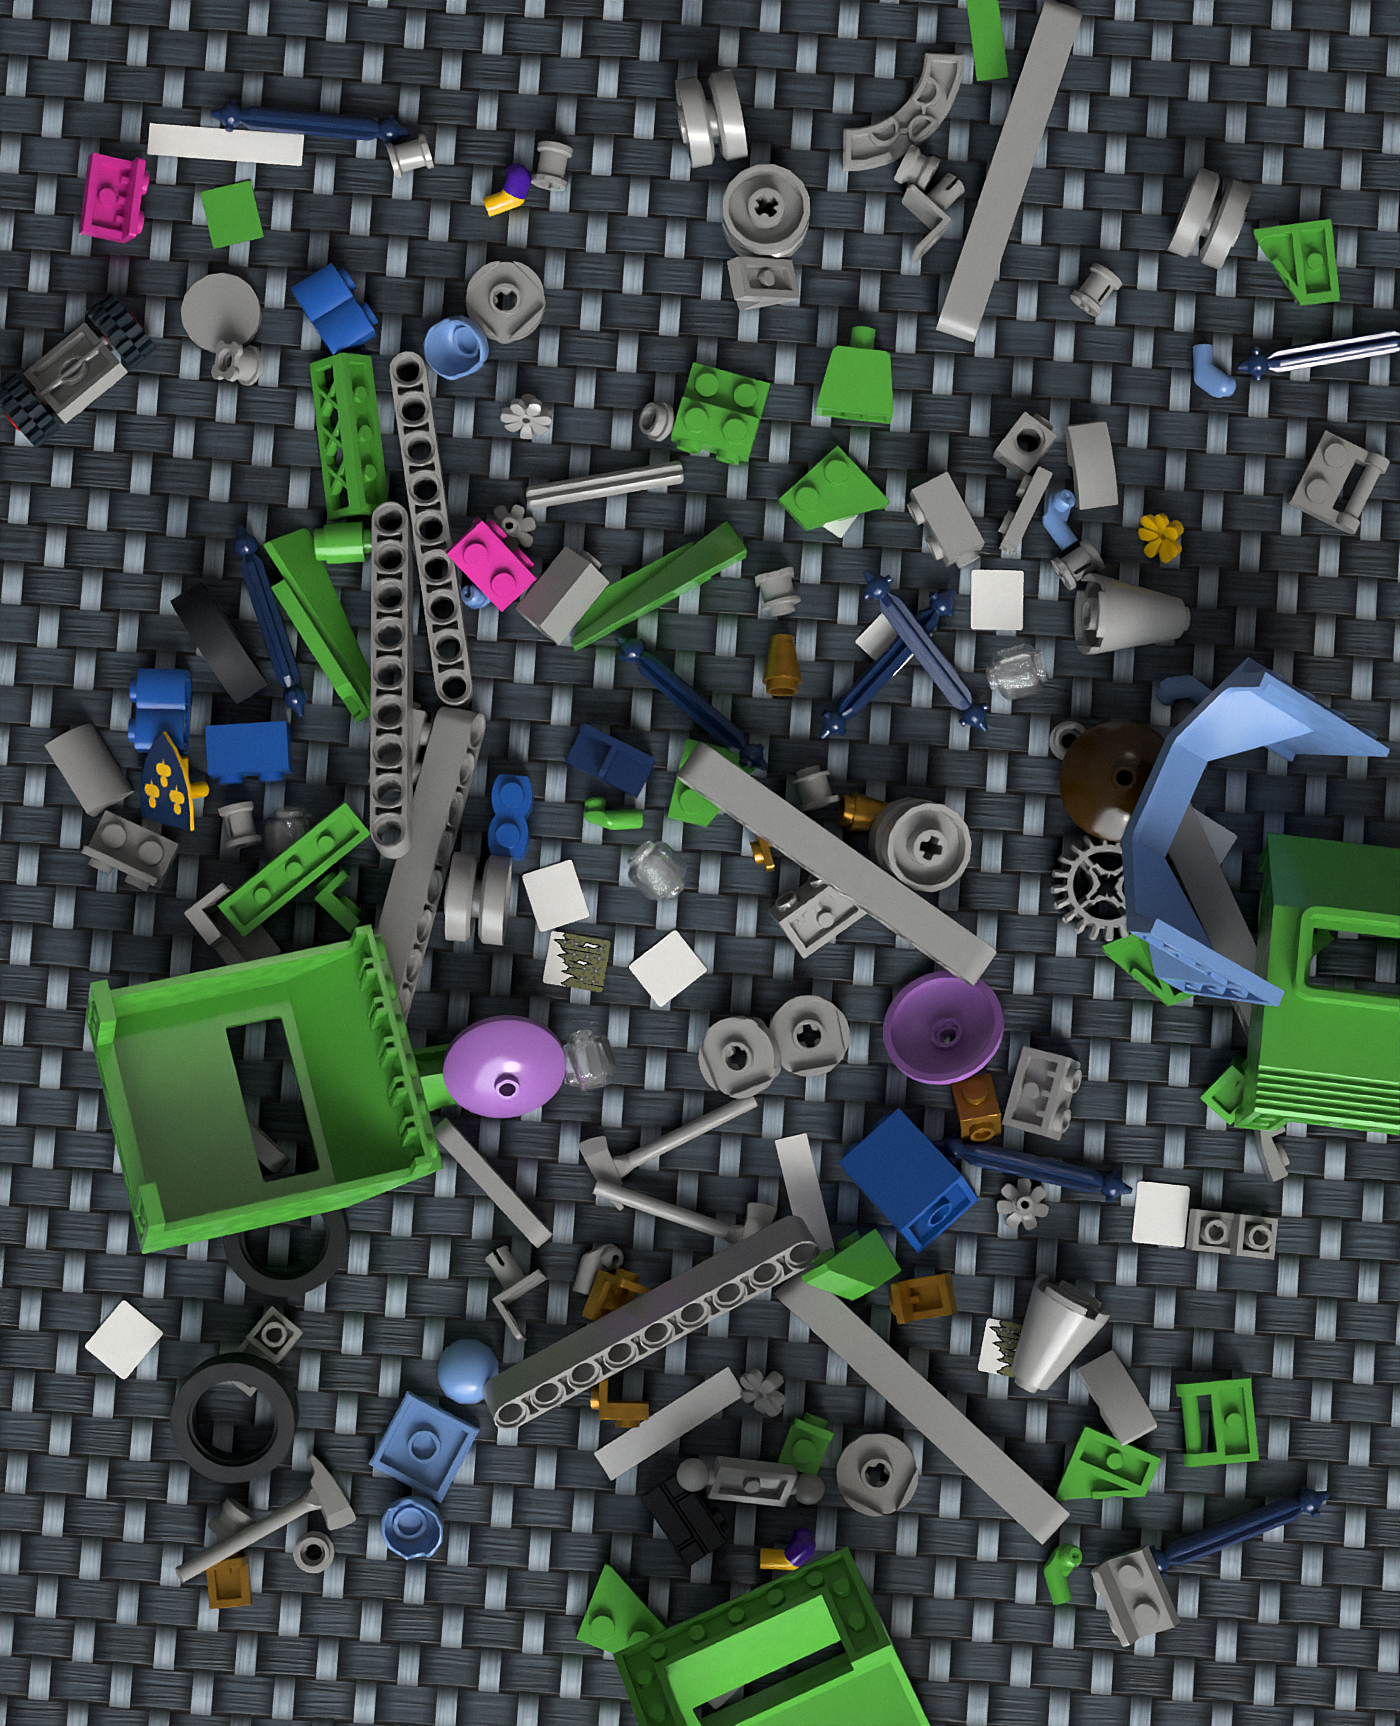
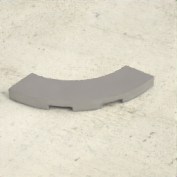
M925 53L924 66L919 83L910 99L893 116H889L875 124L844 129L842 172L873 169L889 164L904 157L911 145L919 147L939 128L955 101L964 70L965 54Z

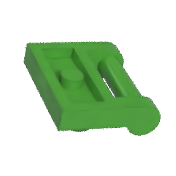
M1243 1377L1175 1384L1176 1395L1181 1397L1187 1452L1183 1453L1184 1467L1259 1461L1251 1378ZM1198 1395H1209L1215 1451L1205 1452L1202 1448Z

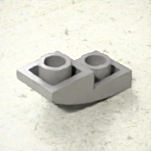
M1106 421L1065 425L1067 462L1073 468L1075 507L1083 510L1118 505L1116 473Z
M1284 1126L1277 1131L1254 1130L1257 1153L1267 1182H1275L1288 1176L1284 1167L1289 1165L1287 1154L1280 1142L1274 1144L1272 1137L1286 1131Z
M1190 1209L1186 1249L1274 1260L1278 1219Z
M271 1306L235 1352L259 1356L277 1367L303 1334V1331ZM231 1381L250 1398L258 1390L247 1383Z
M1113 1350L1077 1369L1079 1379L1099 1406L1100 1416L1121 1447L1157 1428V1423L1143 1397Z

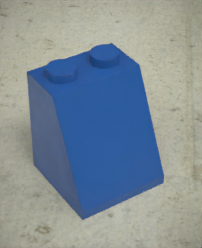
M898 1108L892 1114L889 1113L881 1117L875 1124L874 1131L864 1140L856 1141L850 1145L844 1152L843 1159L838 1164L919 1254L979 1199L960 1172Z

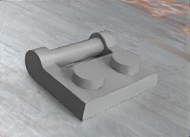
M1325 430L1288 504L1346 533L1355 534L1360 525L1358 518L1379 475L1385 474L1390 461L1382 455L1369 452ZM1354 463L1365 467L1344 512H1338L1332 509Z

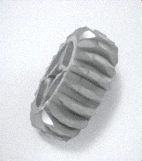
M1085 835L1082 837V844L1085 850L1082 851L1077 844L1071 843L1068 849L1074 858L1071 859L1068 856L1060 855L1057 859L1067 869L1066 871L1059 869L1052 871L1051 876L1055 879L1063 880L1062 885L1050 887V893H1063L1064 899L1055 902L1053 906L1055 909H1061L1067 905L1070 912L1065 914L1061 920L1063 923H1067L1074 917L1077 918L1079 921L1073 930L1076 934L1081 933L1087 925L1090 926L1088 933L1090 940H1095L1099 934V929H1103L1105 941H1112L1114 937L1113 928L1117 929L1121 938H1126L1129 936L1126 925L1125 896L1122 892L1124 881L1123 865L1114 871H1107L1101 868L1098 863L1094 864L1089 858L1097 854H1108L1122 860L1121 842L1108 844V841L1097 838V845H1094L1092 838L1089 835ZM1080 865L1085 871L1084 875L1089 882L1088 892L1077 902L1073 891V880L1075 872ZM1120 874V877L1113 882L1114 885L1110 888L1113 893L1112 897H1108L1107 893L1102 896L1098 895L1094 899H1090L1101 885L1098 877L1103 876V881ZM1103 902L1108 904L1113 910L1116 909L1122 917L1113 920H1103L1095 918L1085 911L1095 903Z

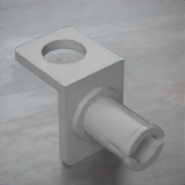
M947 173L927 195L914 184H911L902 199V204L932 230L917 245L910 259L914 263L945 234L952 219L944 211L965 192V188L960 180L952 186L951 183L955 180L956 176Z
M505 1245L496 1250L504 1262V1266H502L498 1257L493 1252L485 1258L486 1263L490 1265L504 1288L501 1294L492 1300L516 1339L523 1343L527 1338L507 1305L544 1282L547 1278L539 1269L530 1275H524L510 1253L509 1247Z

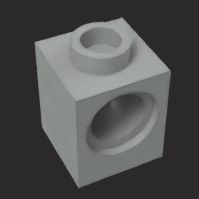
M1024 412L996 448L993 458L1023 480L1025 474L1029 475L1054 443L1057 437L1052 432L1054 427L1039 414L1035 413L1031 416ZM1025 434L1032 436L1037 442V449L1032 452L1021 450L1017 445V437Z

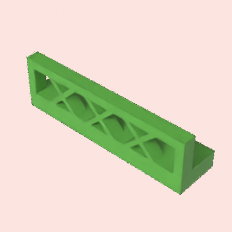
M342 352L309 364L328 521L336 522L357 515L372 516L377 506L384 502H389L372 358L369 355ZM333 368L334 382L329 390L326 387L325 370ZM334 407L338 410L339 418L335 429L331 427L330 421ZM339 447L343 451V462L340 468L335 463V454ZM343 487H345L348 493L349 506L341 509L339 495Z
M343 801L216 905L244 938L368 837L370 832L346 802Z

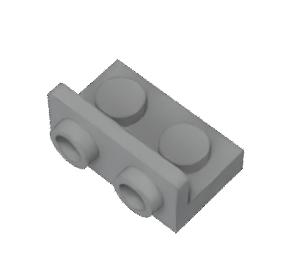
M105 810L89 846L84 845L81 853L91 857L88 865L109 875L114 867L128 874L125 882L147 892L150 884L161 889L181 845Z
M812 874L808 877V881L795 891L791 890L782 894L775 901V905L768 910L803 959L867 914Z
M1023 1046L1002 1125L1059 1141L1062 1133L1069 1127L1071 1120V1111L1069 1109L1073 1093L1077 1092L1081 1083L1080 1062L1069 1057Z
M1148 1545L1108 1557L1091 1570L1095 1592L1102 1598L1109 1614L1110 1627L1113 1633L1118 1636L1123 1647L1132 1645L1141 1637L1173 1628L1180 1623V1619Z

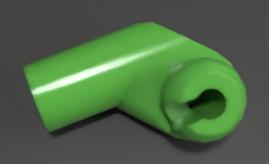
M603 797L587 798L584 802L586 812H583L589 823L610 830L642 828L643 814L640 808L606 810V800Z
M1069 1543L1059 1545L1054 1549L1044 1565L1043 1571L1053 1605L1072 1600L1067 1577L1074 1566L1079 1565L1082 1561V1552L1076 1545Z

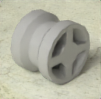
M911 145L897 170L894 180L900 184L905 182L914 184L924 193L941 159L935 156L927 157L921 154L920 148Z
M228 1497L222 1504L223 1511L218 1517H213L207 1525L217 1536L225 1540L260 1519L244 1505Z

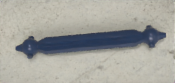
M229 100V104L224 105L221 109L211 111V117L221 121L227 132H233V128L242 124L250 130L370 141L380 137L384 141L385 147L387 143H394L399 138L410 135V130L400 126L395 121L394 115H388L387 119L379 123L371 117L250 106L241 110L237 106L236 100Z
M1387 329L1276 348L1267 355L1261 353L1259 347L1252 348V353L1246 360L1237 364V370L1250 373L1254 376V380H1262V375L1268 369L1284 372L1395 353L1400 350V331Z
M243 525L237 526L234 550L239 556H242L241 571L277 682L285 689L283 701L286 706L294 710L298 717L304 716L307 693L303 687L299 686L300 672L274 592L271 589L272 586L264 561L255 553L258 548L257 540L246 531Z
M868 569L863 572L866 580V591L862 593L866 600L869 598L878 599L882 614L952 706L962 710V718L959 720L961 726L969 725L978 728L982 732L988 730L985 721V711L989 709L988 705L985 702L981 705L973 702L971 690L901 597L889 591L890 583L893 582L890 575L888 574L886 577L874 574Z
M954 587L945 592L931 591L929 594L931 598L929 602L930 607L920 610L915 615L929 635L936 628L940 616L947 615L951 617L954 614L952 610L953 599L957 592ZM899 635L893 639L839 699L836 711L829 712L824 710L822 712L823 727L819 733L821 739H825L830 735H845L847 733L845 729L846 720L857 716L912 655V652Z
M621 635L617 636L615 640L620 647L621 655L619 659L622 662H635L643 676L727 750L738 753L740 758L738 763L742 768L746 766L749 768L756 767L763 771L767 770L768 765L763 758L764 746L762 744H748L746 736L657 656L644 652L645 641L643 639H628Z
M952 1132V1136L947 1137L945 1140H934L933 1145L942 1152L952 1165H954L955 1160L962 1157L973 1166L1086 1193L1101 1191L1106 1196L1105 1201L1113 1203L1114 1198L1120 1195L1132 1194L1133 1188L1123 1182L1121 1177L1118 1176L1119 1171L1111 1170L1110 1174L1103 1177L1094 1169L976 1141L965 1144L958 1132Z
M1306 1485L1299 1487L1300 1493L1297 1498H1282L1174 1541L1165 1551L1156 1549L1154 1545L1149 1546V1549L1161 1577L1164 1578L1167 1576L1166 1570L1169 1565L1182 1566L1295 1521L1302 1512L1311 1514L1312 1517H1317L1320 1515L1319 1509L1322 1503L1330 1495L1328 1491H1316L1308 1489Z

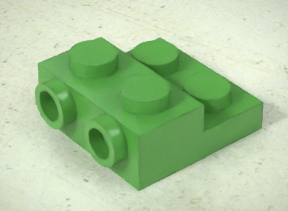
M693 362L672 430L671 441L678 443V449L688 453L700 454L701 450L715 453L717 460L727 464L739 465L740 461L748 463L770 389V383Z

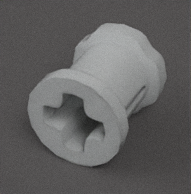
M424 133L418 134L417 139L395 146L392 143L386 144L396 179L402 178L404 172L424 166L428 169L434 168Z
M541 141L537 147V151L540 152L537 173L532 175L531 183L545 190L564 191L567 182L564 180L567 159L572 157L573 149L561 143Z
M1094 263L1090 267L1091 274L1078 291L1074 290L1070 299L1086 313L1098 317L1102 311L1101 306L1113 290H1118L1122 286V282L1109 269Z
M1086 538L1079 542L1080 546L1063 558L1055 557L1051 560L1057 576L1069 590L1076 588V582L1094 570L1100 572L1105 568L1099 553Z
M252 801L227 805L218 809L220 817H224L229 839L225 843L227 850L246 848L262 842L261 835L256 834L251 812L254 810Z

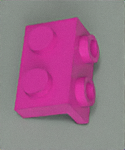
M92 153L88 156L78 234L125 244L134 239L136 234L141 233L144 224V211L140 210L141 196L146 194L149 185V172L145 171L146 159L137 157L133 161H128L97 153Z
M477 516L472 521L474 525L451 545L445 553L488 599L503 612L537 580L529 571L534 566V563L519 547L513 553L502 542L507 535L492 519L484 523Z

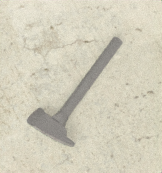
M754 1096L735 1099L626 1155L611 1157L605 1136H597L582 1141L578 1144V1148L596 1180L599 1178L622 1186V1179L634 1168L758 1105ZM610 1200L619 1211L624 1208L621 1203Z
M597 1178L592 1194L724 1239L732 1246L771 1225L776 1213L774 1206L750 1202L747 1204L744 1225L728 1224Z
M310 1454L307 1457V1461L312 1469V1476L308 1482L309 1488L302 1496L175 1568V1571L181 1582L184 1583L309 1511L321 1509L329 1530L351 1524L356 1520V1516L331 1474L314 1455Z

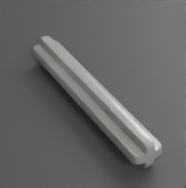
M672 461L528 486L526 488L527 502L531 509L681 484L684 482L683 467L680 461Z

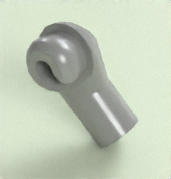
M603 1244L586 1252L581 1258L572 1290L589 1295L598 1270L607 1272L612 1269L615 1270L617 1267L619 1268L624 1260L623 1252L613 1244Z

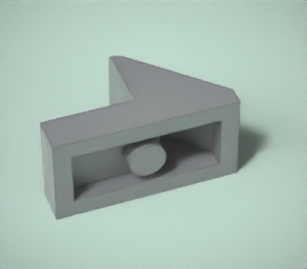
M738 256L727 261L730 284L739 310H750L800 299L792 260Z

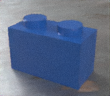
M287 721L205 726L207 774L213 779L218 778L219 784L243 783V777L259 776V782H278L284 780L283 774H293L291 725Z

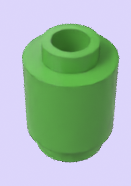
M363 521L324 524V528L314 529V546L317 561L326 560L327 564L367 561V553H371L372 529H365Z

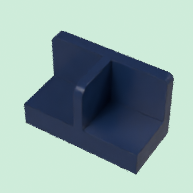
M582 722L579 728L580 733L565 763L638 799L656 763L655 758Z

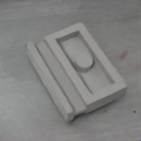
M1038 466L1033 477L1025 474L1015 495L1022 498L1016 513L1008 510L998 532L1005 535L999 549L1014 555L1049 483L1052 472Z

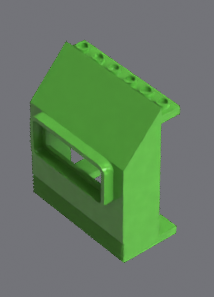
M1267 832L1266 849L1259 855L1257 872L1264 874L1254 974L1285 992L1278 1007L1251 1004L1242 1106L1235 1111L1234 1127L1277 1131L1288 1122L1400 1135V995L1316 985L1309 982L1314 928L1400 938V849Z
M371 924L354 928L350 940L114 990H110L107 979L90 983L86 1020L142 1254L346 1208L444 1168L383 934L374 935ZM279 1018L282 1022L319 1170L264 1182L226 1029Z
M848 1546L613 1653L639 1726H931ZM842 1641L845 1653L704 1718L698 1719L693 1708L833 1643Z

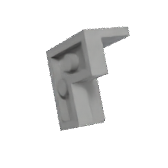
M225 883L220 884L184 912L206 943L216 949L227 965L267 958L281 953V949L262 924L258 925L243 938L216 904L234 891V888Z

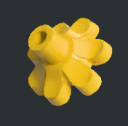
M1164 513L1157 514L1156 516L1149 514L1140 519L1144 527L1138 530L1139 537L1143 541H1149L1144 547V553L1149 558H1153L1159 553L1160 560L1163 563H1169L1182 550L1177 538L1184 532L1183 525L1177 520L1169 523L1168 517Z

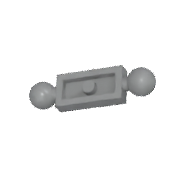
M717 1456L712 1469L708 1468L702 1460L696 1458L683 1461L677 1469V1480L683 1489L696 1492L705 1487L708 1499L785 1507L789 1495H794L796 1500L802 1504L812 1505L821 1500L825 1491L824 1482L818 1474L816 1476L810 1473H801L797 1476L795 1467L791 1464Z

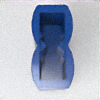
M330 263L291 287V290L333 356L342 352L349 353L374 338L376 333L372 326L378 323L368 304L363 302L359 305L351 294L357 288L345 268L337 271L334 265Z
M138 668L137 678L131 679L130 700L136 703L137 709L135 718L129 719L128 739L129 742L135 743V749L140 753H148L159 735L166 731L178 752L188 754L192 674L187 669Z
M499 774L492 789V806L496 815L489 826L488 846L492 855L512 857V861H523L528 854L531 840L530 829L526 821L529 819L534 806L533 787L528 776Z

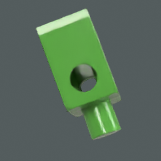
M864 326L852 327L850 347H833L817 401L816 416L891 424L893 417V393L890 352L874 350L875 329Z

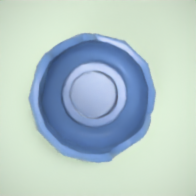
M462 315L445 318L431 326L423 342L425 360L435 373L449 380H455L478 371L484 366V362L489 354L487 336L477 321Z
M459 1339L446 1347L441 1354L437 1366L438 1383L446 1397L459 1404H476L484 1399L482 1391L486 1382L499 1374V1362L492 1348L478 1339Z
M420 1496L402 1497L391 1502L381 1518V1536L388 1549L406 1560L421 1556L428 1558L435 1553L442 1543L444 1521L438 1507L429 1499Z

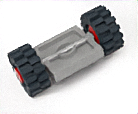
M111 292L85 312L105 338L103 336L98 338L84 322L23 373L36 388L34 392L36 396L29 391L14 372L0 382V407L4 411V415L18 431H21L36 449L61 429L41 405V402L44 405L49 404L66 424L128 373L111 353L113 348L110 345L115 348L132 369L158 349L143 331L140 323Z

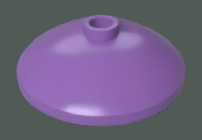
M948 970L923 975L905 986L891 1002L883 1023L884 1045L895 1066L902 1073L916 1081L937 1085L964 1080L981 1070L995 1055L1004 1032L1003 1010L993 990L981 979L977 981L974 987L970 986ZM956 1036L952 1042L944 1043L947 1037Z
M515 1015L489 1017L468 1026L452 1040L443 1059L444 1083L451 1097L466 1110L491 1118H511L538 1109L556 1094L563 1082L566 1071L564 1050L557 1036L538 1021Z

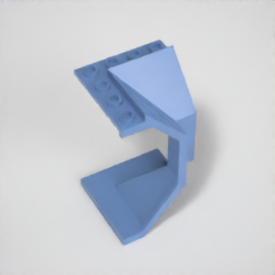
M1249 657L1180 722L1165 739L1121 838L1126 923L1128 932L1148 942L1155 977L1186 994L1278 1007L1285 991L1215 952L1165 859L1166 854L1208 761L1261 746L1287 761H1293L1295 754L1387 757L1390 749L1377 742V735L1372 731L1358 726L1353 727L1345 722L1347 717L1343 713L1329 708L1316 700V697L1311 693L1297 688L1284 680V677L1279 673L1263 667Z

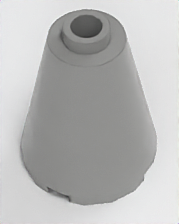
M1088 573L1081 580L1088 583L1085 591H1077L1074 634L1083 638L1084 646H1078V649L1085 655H1094L1179 639L1183 631H1187L1189 628L1190 610L1188 607H1185L1183 600L1095 573Z
M1040 1273L1034 1281L1011 1366V1372L1016 1376L1014 1382L1032 1393H1036L1038 1389L1047 1390L1105 1325L1111 1314L1109 1309L1100 1312L1098 1309L1101 1302L1082 1289L1062 1279L1058 1286L1048 1283L1051 1275Z

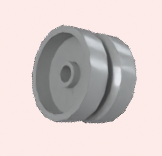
M731 69L710 73L707 82L708 100H705L702 84L695 76L675 80L678 124L682 142L686 145L692 168L712 165L715 158L713 138L716 137L720 152L727 161L748 156L743 116Z
M757 164L741 171L728 184L722 201V231L729 247L740 257L787 259L803 244L809 227L810 197L803 182L794 173L775 164ZM762 212H768L772 215V217H769L766 213H763L760 216L759 214Z
M1199 166L1181 208L1167 251L1187 257L1193 252L1199 237L1203 236L1205 239L1199 254L1202 264L1220 270L1230 248L1235 245L1247 214L1245 210L1253 187L1233 179L1227 183L1220 200H1215L1214 198L1220 183L1219 174Z
M905 797L893 801L882 809L870 827L868 840L872 863L906 887L924 892H935L947 888L961 877L970 861L972 846L968 826L957 812L943 804L913 797Z
M454 851L444 898L445 940L467 942L472 936L475 918H479L478 937L481 942L490 945H504L510 904L512 857L490 855L486 860L483 880L479 879V860L475 853Z

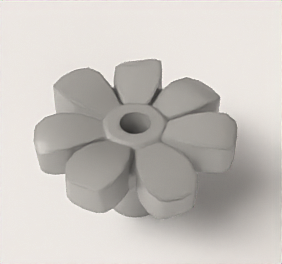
M525 394L521 399H512L510 408H502L500 419L502 422H505L504 427L508 431L516 432L520 429V438L532 439L534 431L537 434H544L549 430V425L552 423V413L549 410H541L542 402L534 395Z
M503 505L495 508L494 514L497 520L493 521L507 535L502 541L512 553L518 548V544L524 548H530L534 540L527 532L536 529L533 517L523 519L525 509L519 505H514L510 513H508Z
M1019 1178L1017 1188L1009 1183H1006L1001 1188V1193L1006 1200L998 1201L996 1203V1210L999 1214L1008 1213L1005 1224L1008 1227L1015 1229L1022 1222L1026 1230H1031L1037 1227L1035 1216L1042 1218L1047 1216L1049 1207L1040 1203L1046 1196L1043 1187L1037 1186L1031 1190V1181L1027 1178ZM1023 1201L1026 1202L1025 1208L1021 1207V1203Z
M752 1369L749 1373L745 1372L741 1376L740 1383L744 1389L740 1392V1395L745 1403L755 1401L754 1408L762 1414L767 1413L770 1417H775L782 1411L785 1397L777 1389L784 1383V1380L778 1372L772 1371L764 1378L759 1370Z

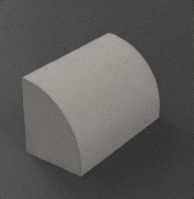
M89 723L76 727L44 745L88 815L95 817L135 792L93 724Z

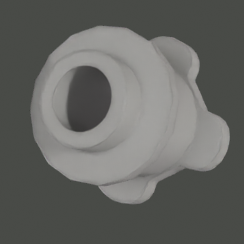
M225 340L218 341L215 347V364L211 370L212 377L217 380H222L225 377L226 380L232 382L237 379L243 385H253L264 371V359L259 348L251 345L243 348L242 344L237 341H233L231 344Z
M793 567L763 573L754 577L755 585L761 588L764 600L761 608L763 611H771L772 616H781L795 611L794 604L801 601L800 596L795 595L792 578H794Z
M819 765L797 771L798 779L791 782L792 786L797 787L802 803L798 810L802 813L835 804L840 800L838 794H832L827 778L830 775L829 770L821 772Z

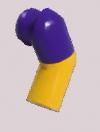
M513 163L508 166L505 172L507 177L502 191L482 198L489 217L516 208L525 201L531 185V174L521 163Z
M799 1528L793 1532L792 1541L784 1549L761 1548L760 1569L795 1570L814 1554L816 1543L814 1542L813 1532L807 1528Z

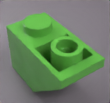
M875 1228L862 1236L856 1230L837 1242L840 1250L834 1252L831 1247L813 1258L811 1261L815 1267L801 1277L808 1285L853 1301L885 1283L899 1273L901 1268Z

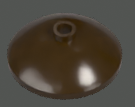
M1126 720L1100 723L1083 732L1068 748L1059 771V792L1064 808L1071 819L1091 836L1109 842H1121V838L1165 739L1145 725ZM1125 771L1130 775L1131 781L1129 785L1122 786L1117 782L1116 776L1118 772Z

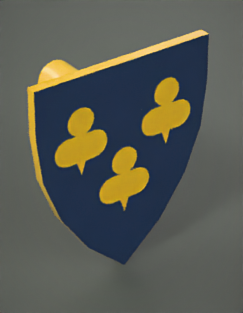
M164 731L152 744L144 762L140 789L141 818L193 831L194 810L192 799L206 797L209 793V787L205 781L189 783L188 757L180 756L171 738Z

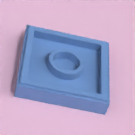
M408 1390L369 1465L441 1503L480 1428Z

